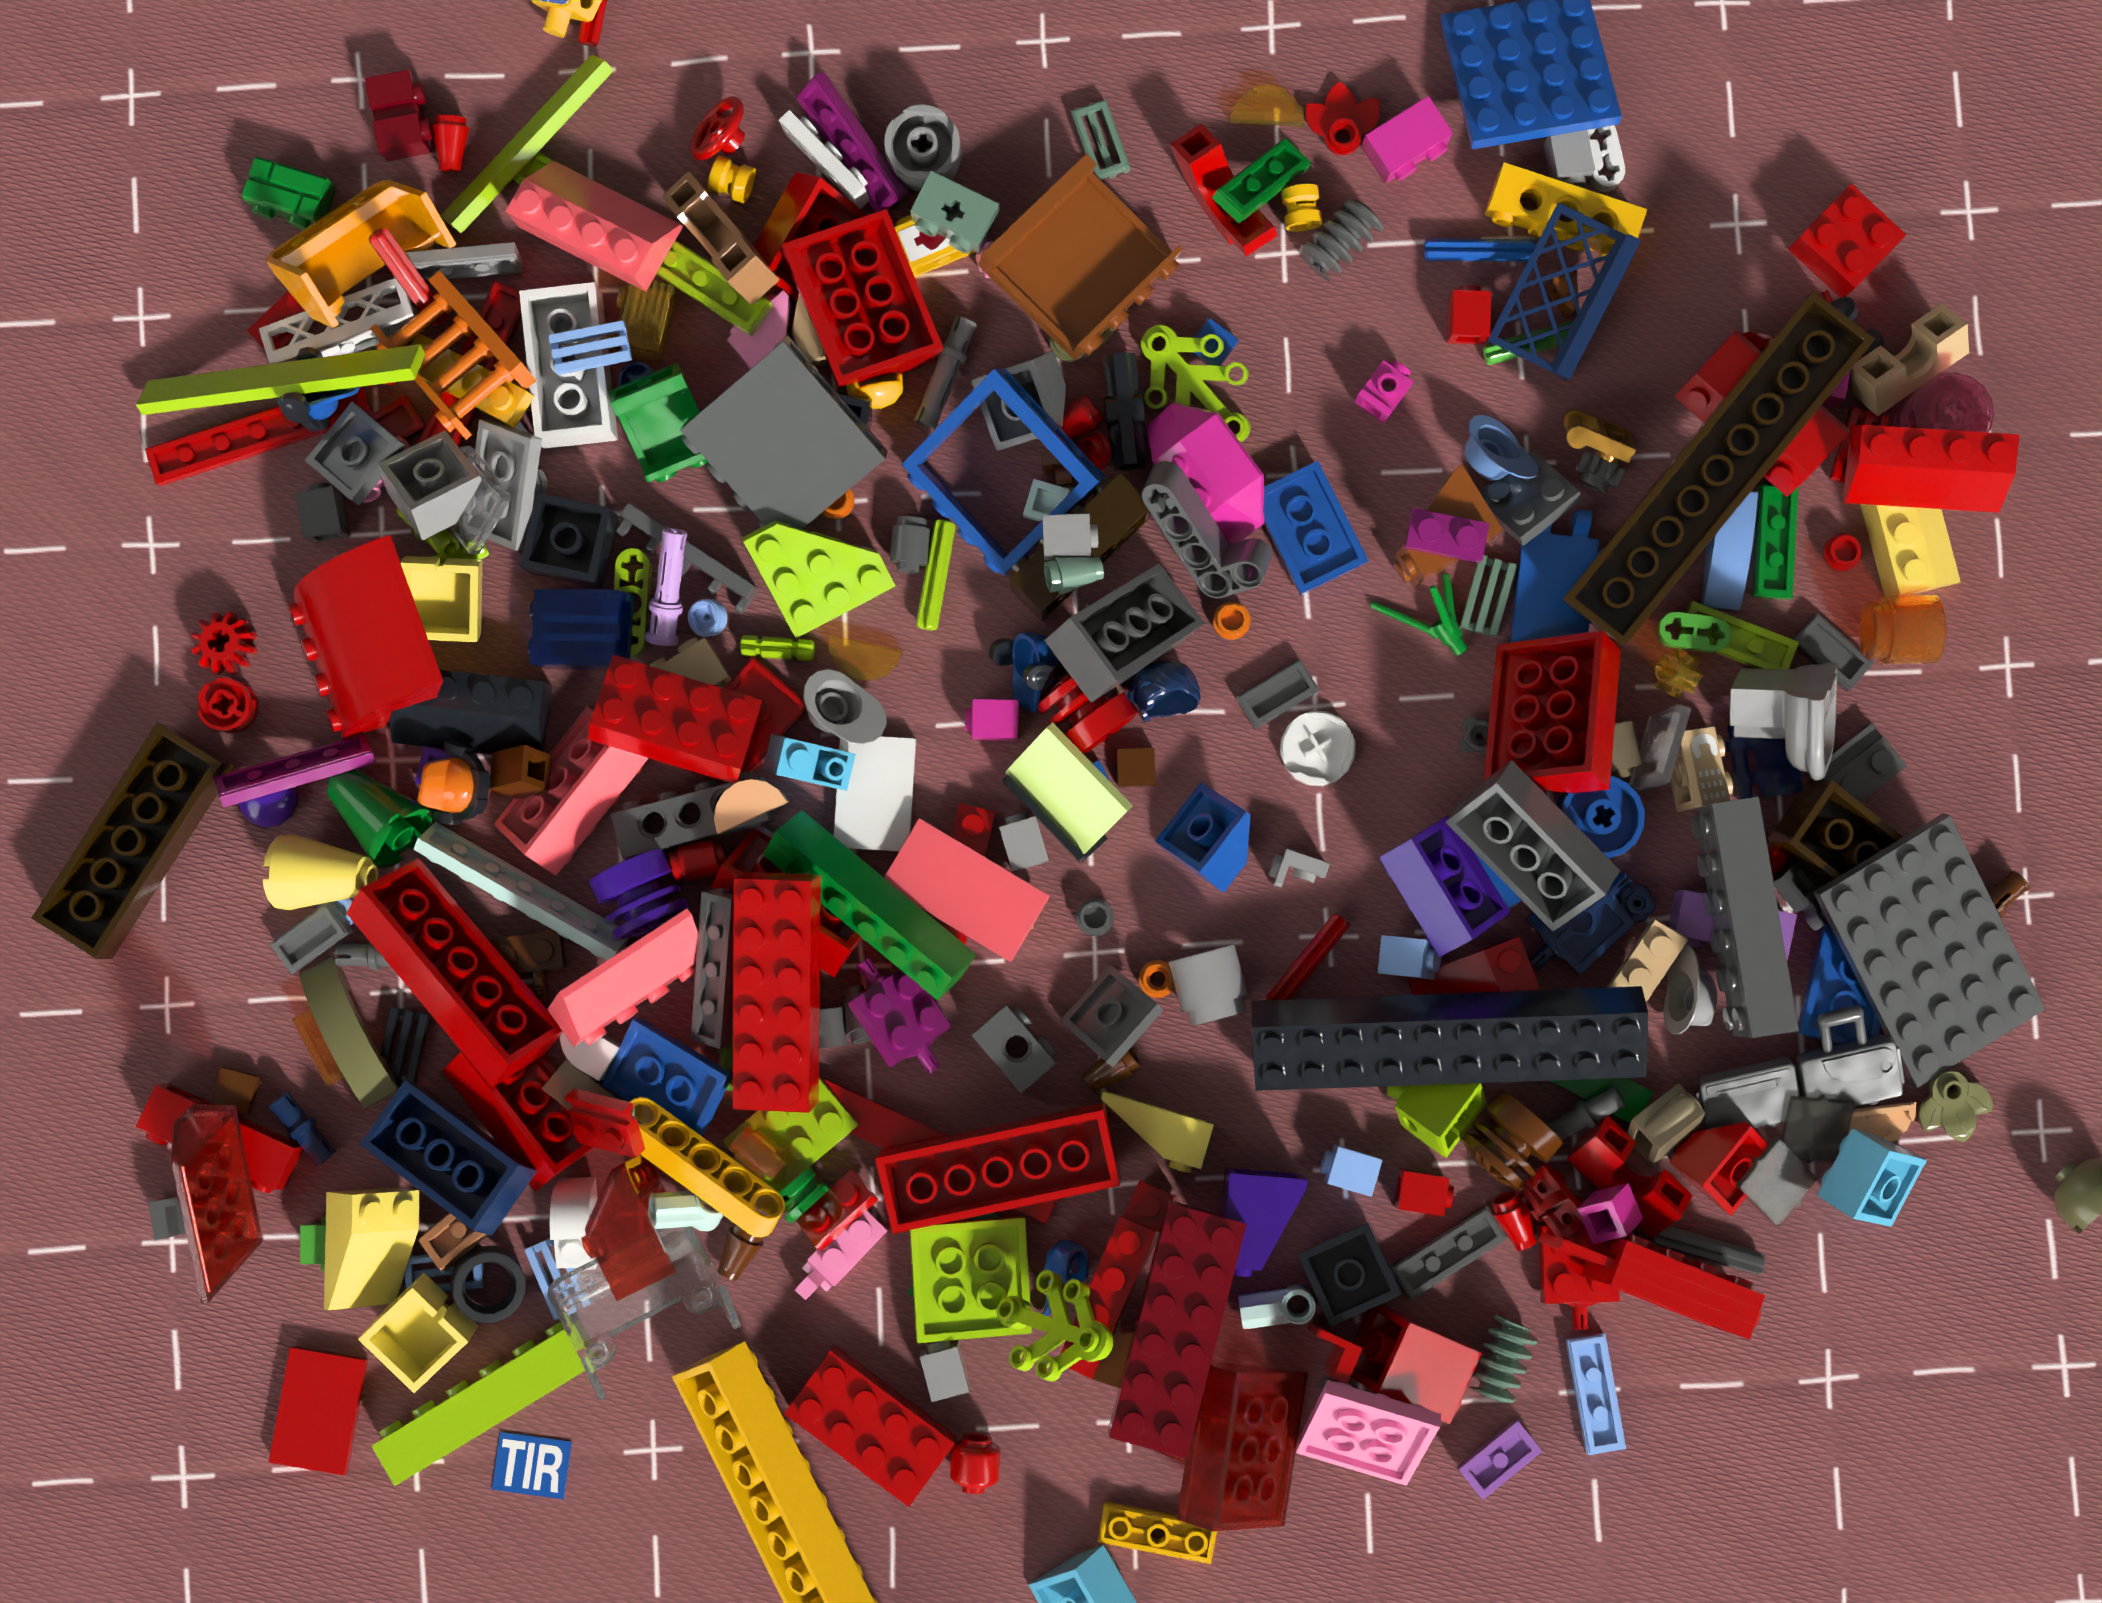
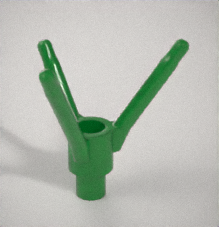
M1448 573L1442 575L1445 605L1437 587L1431 585L1429 588L1441 618L1433 625L1424 623L1375 601L1371 602L1370 607L1424 631L1435 639L1439 638L1444 646L1448 645L1455 656L1462 654L1468 649L1461 638L1463 632L1458 626L1455 615L1452 586Z

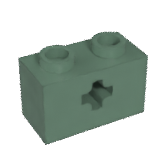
M930 171L910 211L912 222L916 223L915 228L931 237L939 234L949 239V244L953 248L967 254L970 250L978 254L981 253L1000 215L999 203L933 171ZM955 210L960 212V218L955 217L952 222L947 220V214L953 215Z

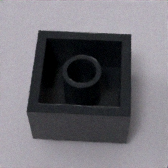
M536 492L520 567L530 574L602 589L618 515L608 507Z
M1370 1221L1298 1254L1330 1327L1402 1295V1289Z

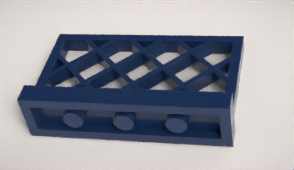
M1558 202L1487 342L1568 382L1642 240L1630 234L1625 235ZM1561 214L1576 222L1579 236L1558 242L1554 227ZM1582 225L1591 228L1594 231L1585 233ZM1551 234L1554 244L1544 248ZM1603 234L1615 240L1609 254L1593 259L1587 238ZM1582 240L1588 261L1567 268L1561 247ZM1556 249L1562 270L1541 277L1536 263L1539 256ZM1605 261L1598 274L1595 264ZM1590 266L1594 278L1591 289L1575 294L1569 273ZM1532 270H1534L1536 279L1526 282ZM1564 275L1570 296L1549 303L1543 282ZM1538 284L1544 305L1523 312L1519 300L1522 289ZM1587 295L1580 309L1577 298ZM1572 300L1577 314L1574 322L1557 328L1551 307ZM1516 303L1519 313L1508 317ZM1546 309L1553 330L1531 337L1525 316ZM1521 319L1527 339L1511 344L1498 337L1505 323ZM1569 330L1562 343L1559 333ZM1555 335L1559 351L1553 363H1550L1537 356L1533 342ZM1529 344L1531 353L1520 348V346Z

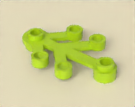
M1155 325L1149 328L1141 340L1142 351L1151 360L1150 388L1147 389L1144 396L1146 404L1151 408L1161 409L1168 403V392L1164 389L1166 366L1168 364L1177 374L1175 402L1191 406L1192 391L1209 411L1219 413L1227 425L1229 422L1236 420L1240 424V431L1235 436L1240 442L1246 440L1251 431L1249 420L1242 414L1231 413L1203 380L1228 381L1232 385L1240 386L1248 380L1249 371L1247 367L1238 362L1231 363L1228 366L1189 365L1178 352H1202L1207 357L1215 358L1221 355L1224 350L1223 340L1214 334H1208L1203 338L1177 337L1171 328L1164 325ZM1157 337H1163L1166 341L1165 348L1161 351H1156L1153 347V342ZM1210 339H1216L1218 342V349L1214 353L1207 352L1205 347ZM1235 367H1240L1243 370V377L1239 381H1233L1230 376L1231 370ZM1155 390H1159L1163 395L1162 402L1154 405L1150 399L1152 392Z
M1043 1270L1037 1277L1036 1287L1039 1292L1047 1295L1053 1318L1032 1311L1031 1304L1017 1296H1009L1002 1299L997 1306L996 1313L1000 1322L1009 1328L1021 1330L1029 1326L1047 1333L1028 1347L1016 1345L1010 1352L1009 1363L1013 1368L1028 1371L1037 1361L1035 1368L1037 1376L1054 1382L1061 1376L1063 1371L1081 1359L1094 1362L1106 1358L1113 1347V1336L1103 1323L1095 1321L1089 1301L1090 1289L1086 1283L1077 1279H1071L1065 1284L1062 1292L1063 1280L1061 1275L1050 1270ZM1065 1301L1075 1305L1080 1328L1072 1325ZM1066 1340L1074 1343L1056 1358L1046 1355Z

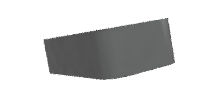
M1162 461L1155 464L1142 491L1143 502L1199 589L1209 597L1223 598L1260 586L1272 557L1270 546L1256 538H1249L1229 544L1183 470L1173 462Z

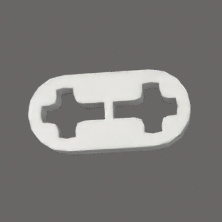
M1614 125L1587 130L1595 165V171L1589 178V181L1596 190L1601 192L1614 190L1625 175V164L1617 130ZM1595 129H1598L1600 135L1606 134L1607 136L1602 143L1603 151H1600L1597 140L1590 139ZM1602 159H1605L1608 170L1615 171L1610 181H1607L1605 175L1599 176L1598 174L1603 167Z

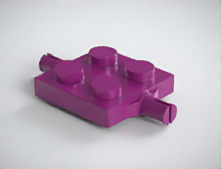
M870 958L857 965L856 967L869 986L866 987L860 996L853 999L847 1005L889 1068L903 1059L917 1056L928 1075L942 1065L938 1062L929 1046L932 1045L937 1036L951 1028V1025L931 995L902 970H898L894 974L881 976Z

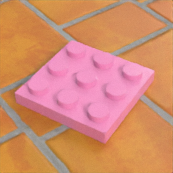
M1327 1380L1298 1439L1296 1453L1407 1486L1440 1428L1442 1414L1430 1411L1421 1405H1410L1391 1399L1384 1394H1373L1353 1388L1351 1385L1343 1382L1336 1383Z

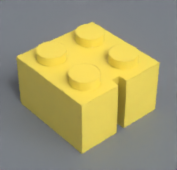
M405 556L400 563L428 640L478 641L481 635L483 560L447 558L443 565H440L439 557Z
M424 1272L369 1324L358 1339L413 1393L469 1342L479 1326L474 1320L468 1319L458 1310L455 1302L447 1306L444 1302L448 1295Z

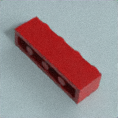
M169 1083L155 1085L136 1125V1128L147 1132L145 1138L164 1146H167L168 1142L181 1148V1155L195 1161H202L203 1158L216 1164L214 1167L216 1171L230 1177H236L237 1174L250 1179L249 1185L265 1193L286 1188L303 1152L298 1142H292L289 1138L235 1113L211 1105V1102Z

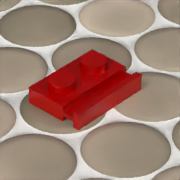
M576 1088L565 1096L566 1102H570L572 1105L569 1114L578 1143L636 1158L645 1150L637 1117L631 1116L630 1111L634 1108L633 1103Z

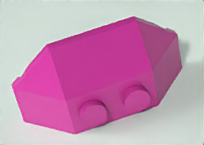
M1174 402L1146 425L1153 464L1168 461L1173 462L1183 470L1230 544L1244 540L1264 524V474L1219 413Z

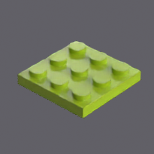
M1024 1216L953 1221L909 1230L917 1343L1032 1333V1327L1029 1326L1021 1330L1004 1326L996 1313L999 1302L1009 1296H1017L1030 1303L1026 1223Z

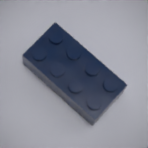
M404 1080L360 1143L361 1146L471 1230L491 1236L537 1172V1170L431 1091L407 1080Z

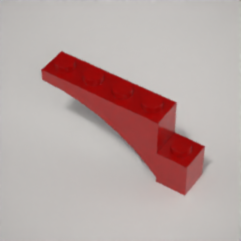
M1139 1180L1124 1216L1119 1217L1089 1286V1301L1095 1321L1103 1323L1112 1336L1157 1242L1167 1200L1176 1201L1178 1197L1142 1180ZM1076 1316L1073 1326L1080 1328L1078 1317ZM1066 1340L1061 1353L1074 1343ZM1081 1359L1068 1369L1094 1379L1102 1360L1089 1362Z

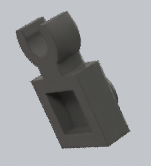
M1795 861L1787 865L1773 881L1780 896L1787 901L1795 913L1800 910L1804 912L1806 922L1813 930L1825 926L1828 923L1826 921L1827 918L1813 893L1821 886L1810 873Z

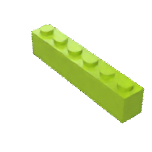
M565 1319L545 1331L548 1338L535 1345L532 1339L511 1351L515 1358L502 1365L499 1359L478 1371L482 1378L469 1385L466 1379L445 1391L448 1399L440 1404L435 1405L433 1399L412 1411L415 1419L407 1424L402 1425L400 1420H397L379 1431L382 1439L371 1447L393 1485H398L598 1363L602 1358L579 1319L568 1325Z

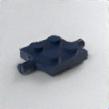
M1621 871L1604 897L1555 931H1552L1532 912L1525 920L1539 934L1544 945L1528 958L1530 964H1534L1533 967L1539 971L1555 956L1563 960L1576 975L1584 972L1635 924L1622 910L1617 899L1628 886L1633 884L1630 878L1625 879L1627 875Z

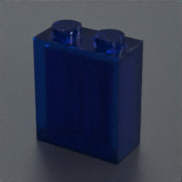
M534 589V599L530 604L532 637H530L527 645L530 665L544 669L608 670L613 655L630 660L634 596L620 590Z

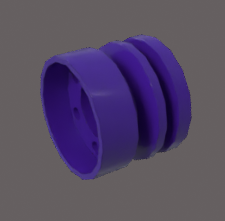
M658 848L639 854L610 867L588 881L598 905L617 902L619 908L612 911L605 918L607 924L623 919L626 921V923L611 932L615 941L647 935L689 908L686 899H679L670 903L667 901V899L681 891L679 885L661 888L659 884L661 880L672 872L663 849Z

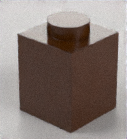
M527 745L492 753L491 788L489 789L515 799L549 792L552 755Z

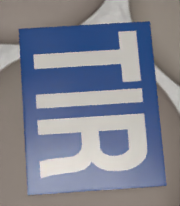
M500 1432L492 1490L564 1499L572 1442Z

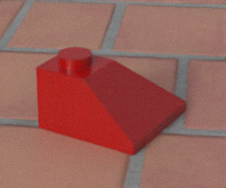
M1742 1122L1693 1132L1685 1142L1678 1146L1669 1163L1683 1178L1724 1212L1732 1216L1779 1157L1751 1125Z

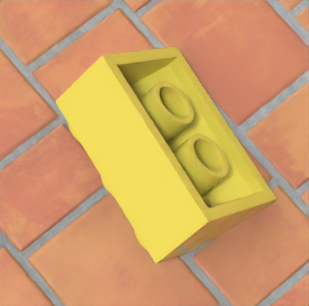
M1860 504L1886 601L1961 582L1941 509Z

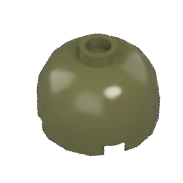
M2088 1158L2077 1166L2070 1161L2055 1176L2060 1183L2053 1193L2054 1206L2058 1215L2078 1235L2102 1212L2101 1158Z

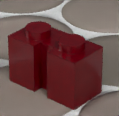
M409 69L364 78L369 106L374 117L372 122L377 148L385 160L389 162L430 154L429 140H433L434 135L429 117H424L422 104H427V96L422 81L417 82Z

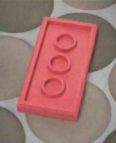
M920 818L884 876L889 883L918 907L1009 962H1012L1050 895Z

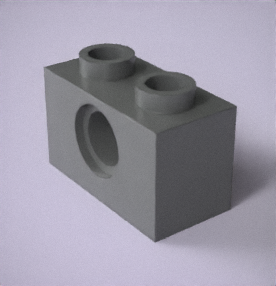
M1006 1005L971 1036L1022 1094L1056 1064L1052 1056L1057 1051L1043 1035L1038 1039L1033 1036L1027 1029L1032 1022L1018 1006L1011 1010ZM1019 1035L1026 1039L1028 1051L1024 1056L1013 1057L1007 1052L1006 1042L1010 1037Z

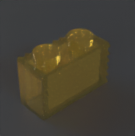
M653 280L646 292L627 283V286H620L617 296V307L621 308L618 321L623 320L626 324L632 359L661 365L677 299V292L673 285ZM619 333L608 335V339L619 337ZM621 346L612 347L614 352L622 351Z

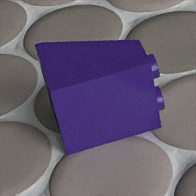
M1225 1167L1221 1214L1243 1219L1247 1224L1234 1276L1249 1277L1252 1274V1270L1261 1271L1307 1189L1308 1180L1303 1175Z

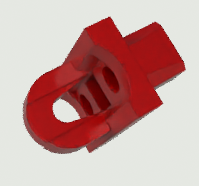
M1546 1163L1537 1170L1536 1176L1533 1179L1530 1177L1524 1182L1526 1187L1521 1193L1534 1208L1530 1213L1537 1222L1544 1220L1558 1238L1568 1240L1584 1226L1578 1208L1584 1202L1579 1201L1566 1186L1565 1178L1558 1170H1553ZM1564 1203L1557 1211L1553 1208Z

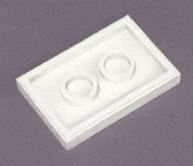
M879 737L874 742L855 744L840 738L839 750L856 755L847 791L837 789L834 837L848 849L899 852L911 832L916 739Z

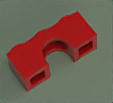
M1607 1115L1597 1123L1596 1127L1589 1129L1578 1138L1567 1160L1599 1190L1629 1183L1643 1216L1637 1227L1652 1239L1682 1217L1693 1195L1665 1169L1651 1177H1643L1633 1173L1627 1167L1625 1161L1636 1141Z

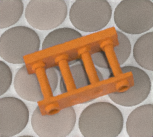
M439 270L428 279L438 292L433 296L435 300L390 338L376 324L370 329L380 340L375 344L378 350L405 346L444 312L449 314L451 311H455L457 316L452 319L455 323L423 349L425 357L415 382L440 409L435 416L449 432L456 428L467 440L472 434L460 421L464 415L505 381L510 383L515 379L526 390L536 380L517 356ZM474 333L478 338L473 342L475 346L430 384L422 378L419 373L464 335L469 337ZM495 356L498 362L493 366L496 369L448 408L439 396L485 357L489 360Z

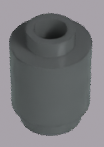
M913 516L897 517V523L892 527L890 563L897 565V571L919 573V567L927 566L930 529L926 528V519Z

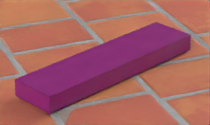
M824 72L815 74L796 96V99L826 142L829 141L842 155L843 159L840 162L848 170L852 167L856 168L866 179L868 184L865 186V189L870 199L869 204L874 211L879 212L887 209L888 213H890L908 194L907 190Z
M361 734L215 776L214 781L224 808L375 764V760L365 734Z

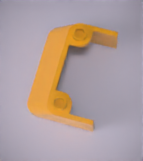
M383 180L369 186L267 255L265 260L275 276L312 319L334 328L339 324L335 317L341 313V306L345 301L342 294L385 265L369 243L368 238L372 232L386 227L404 253L433 250L432 245L435 243L452 248L456 243L426 192L391 180Z

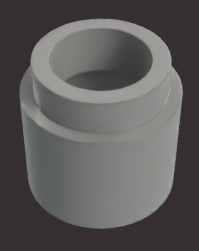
M1235 944L1168 962L1181 1012H1188L1191 1026L1247 1011L1243 996L1248 995Z

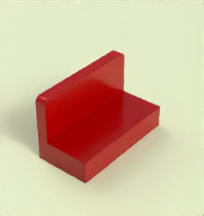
M1310 1323L1308 1327L1310 1332L1334 1343L1323 1371L1332 1378L1348 1384L1362 1347L1347 1338Z

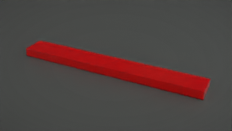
M820 1076L821 1080L859 1124L850 1133L883 1149L949 1136ZM1057 1199L1013 1209L1047 1223Z

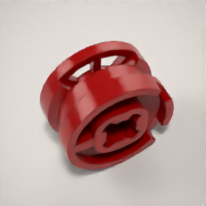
M222 677L206 683L197 696L199 709L197 712L200 719L210 728L222 732H241L254 722L258 714V699L254 691L248 685L231 678Z

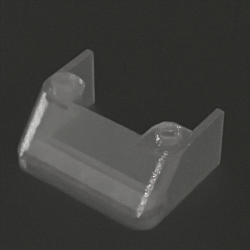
M691 1226L653 1229L558 1277L548 1288V1297L599 1400L605 1398L606 1395L595 1370L605 1366L614 1358L616 1345L612 1336L680 1301H682L689 1312L694 1314L706 1313L721 1306L733 1328L741 1327L727 1287Z

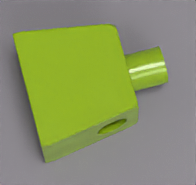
M1481 1083L1388 1086L1387 1095L1397 1100L1395 1109L1400 1124L1445 1158L1448 1157L1487 1104Z

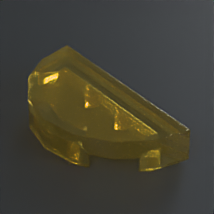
M1271 84L1255 86L1251 88V91L1242 95L1234 104L1230 123L1304 127L1305 124L1303 108L1297 103L1296 99L1288 94L1285 88Z
M829 635V651L834 664L846 676L858 681H875L886 677L898 666L903 655V651Z

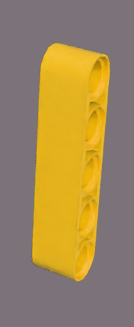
M644 1097L634 1098L630 1101L634 1106L630 1111L631 1116L637 1117V1120L643 1123H638L645 1150L640 1155L748 1234L754 1237H765L772 1233L785 1209L784 1199L778 1191L654 1101ZM665 1142L670 1143V1144L674 1145L675 1147L669 1146V1145H667ZM696 1165H700V1166L704 1167L705 1169H701V1168L697 1167ZM727 1187L734 1189L736 1192L730 1191ZM758 1210H762L766 1212L768 1215H764L760 1213Z

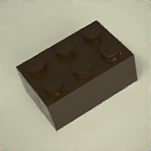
M1809 778L1767 840L1825 885L1903 838V836L1833 780H1813Z

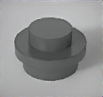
M1092 898L1086 900L1077 910V925L1082 932L1089 936H1101L1108 932L1113 925V910L1102 899Z

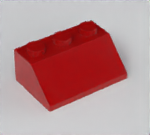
M799 172L794 173L753 246L780 279L769 290L777 294L784 290L789 296L790 301L797 304L799 291L781 249V244L867 216L866 213L821 177Z

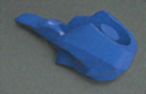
M1072 1240L1058 1241L1046 1254V1264L1043 1270H1050L1060 1274L1064 1285L1071 1279L1084 1282L1088 1278L1089 1261L1087 1250L1084 1246ZM1045 1294L1046 1304L1041 1314L1049 1316L1051 1309Z

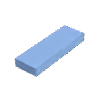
M1599 1332L1565 1338L1586 1453L1593 1455L1626 1449L1606 1334Z

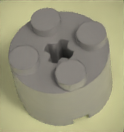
M914 105L903 110V113L893 119L888 125L884 138L888 165L904 187L920 192L930 171L951 181L953 180L961 164V145L958 129L952 120L946 116V113L934 106ZM921 145H928L926 152H918L921 150Z

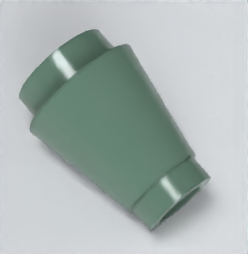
M1054 556L1052 561L1044 563L1045 580L1050 593L1058 591L1062 595L1104 577L1103 565L1099 556Z

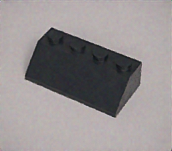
M439 669L443 683L437 698L392 711L389 719L391 740L395 744L443 749L444 741H458L472 745L474 747L473 753L492 755L494 752L521 745H527L544 752L552 686L543 681Z

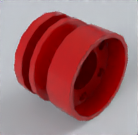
M1070 674L1052 687L1046 698L1037 705L1042 715L1049 713L1057 707L1060 711L1049 720V725L1054 723L1057 726L1068 721L1071 727L1064 735L1083 754L1088 753L1108 739L1139 713L1125 692L1109 699L1104 694L1091 703Z

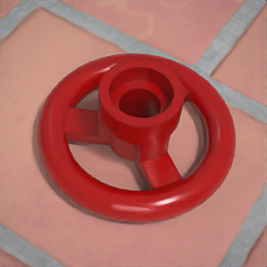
M731 96L721 100L703 117L690 142V153L694 159L706 160L719 151L728 156L738 149L745 137V132L739 128L744 113V105L740 98ZM733 108L732 113L730 115L726 116L723 119L721 118V115L724 112Z

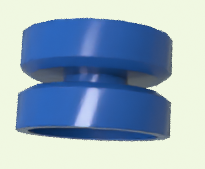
M1615 776L1610 778V790L1580 793L1561 792L1554 803L1608 859L1627 852L1637 843L1644 829L1645 810L1640 796L1629 783ZM1598 813L1601 816V822L1596 825L1592 818Z

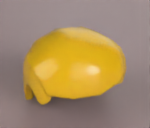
M895 374L848 384L846 389L848 394L871 399L872 409H882L894 404L903 392L902 374Z

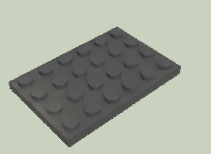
M1942 813L1813 892L1885 1035H1889L1896 1043V1046L1900 1048L1902 1067L1911 1085L1917 1088L1940 1072L1951 1068L2045 1010L1950 815Z

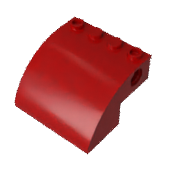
M391 535L365 543L325 562L303 577L295 586L293 603L288 604L289 612L294 625H302L306 638L301 640V645L307 661H315L319 674L313 675L315 685L320 697L325 695L328 697L331 709L326 710V714L333 732L340 731L342 739H347L380 729L388 725L392 711L437 698L443 679Z

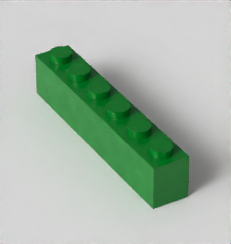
M803 810L774 833L763 855L784 873L821 875V904L936 1000H939L964 975L976 954Z

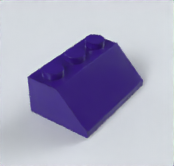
M1450 814L1379 857L1385 866L1387 874L1394 881L1405 899L1407 907L1413 912L1425 932L1427 940L1433 945L1439 957L1473 940L1511 913L1474 851L1446 823Z

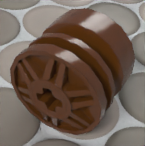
M1500 1090L1485 1107L1486 1112L1495 1124L1489 1128L1485 1124L1474 1120L1471 1125L1482 1136L1481 1140L1478 1141L1465 1132L1459 1141L1465 1146L1471 1159L1497 1182L1506 1184L1521 1193L1526 1184L1514 1172L1520 1169L1533 1179L1536 1176V1172L1526 1160L1531 1154L1547 1163L1563 1145V1142L1522 1103L1506 1091Z

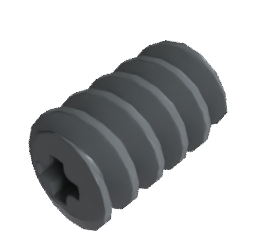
M1346 200L1342 205L1343 211H1335L1332 215V221H1325L1322 224V232L1318 231L1312 234V243L1304 242L1300 248L1305 262L1327 281H1330L1329 270L1339 275L1342 273V268L1338 263L1339 259L1348 264L1353 261L1348 251L1350 248L1357 253L1363 251V247L1359 242L1360 238L1369 243L1374 240L1369 231L1370 228L1378 232L1384 230L1383 224L1375 213L1358 200Z

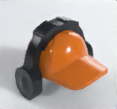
M444 741L442 751L453 757L429 762L424 766L418 802L423 806L433 808L432 820L444 824L459 825L462 820L472 819L477 814L484 812L491 790L489 789L491 788L489 771L485 770L481 760L473 753L474 747L472 745L458 741Z

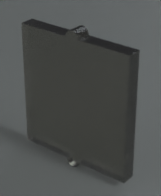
M1820 1095L1818 1098L1791 1096L1777 1153L1779 1158L1803 1159L1807 1163H1812L1814 1160L1835 1162L1839 1154L1840 1144L1849 1132L1855 1108L1854 1101L1827 1099L1825 1095Z
M1775 1137L1758 1158H1753L1752 1166L1738 1181L1736 1186L1774 1225L1779 1227L1793 1208L1801 1205L1802 1197L1818 1178L1780 1139Z

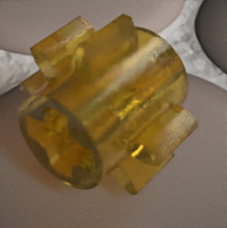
M1679 648L1675 649L1674 655L1661 654V659L1653 669L1656 678L1659 680L1655 684L1656 688L1667 691L1668 695L1675 698H1680L1682 691L1694 693V688L1703 677L1697 667L1700 659L1688 655V652Z

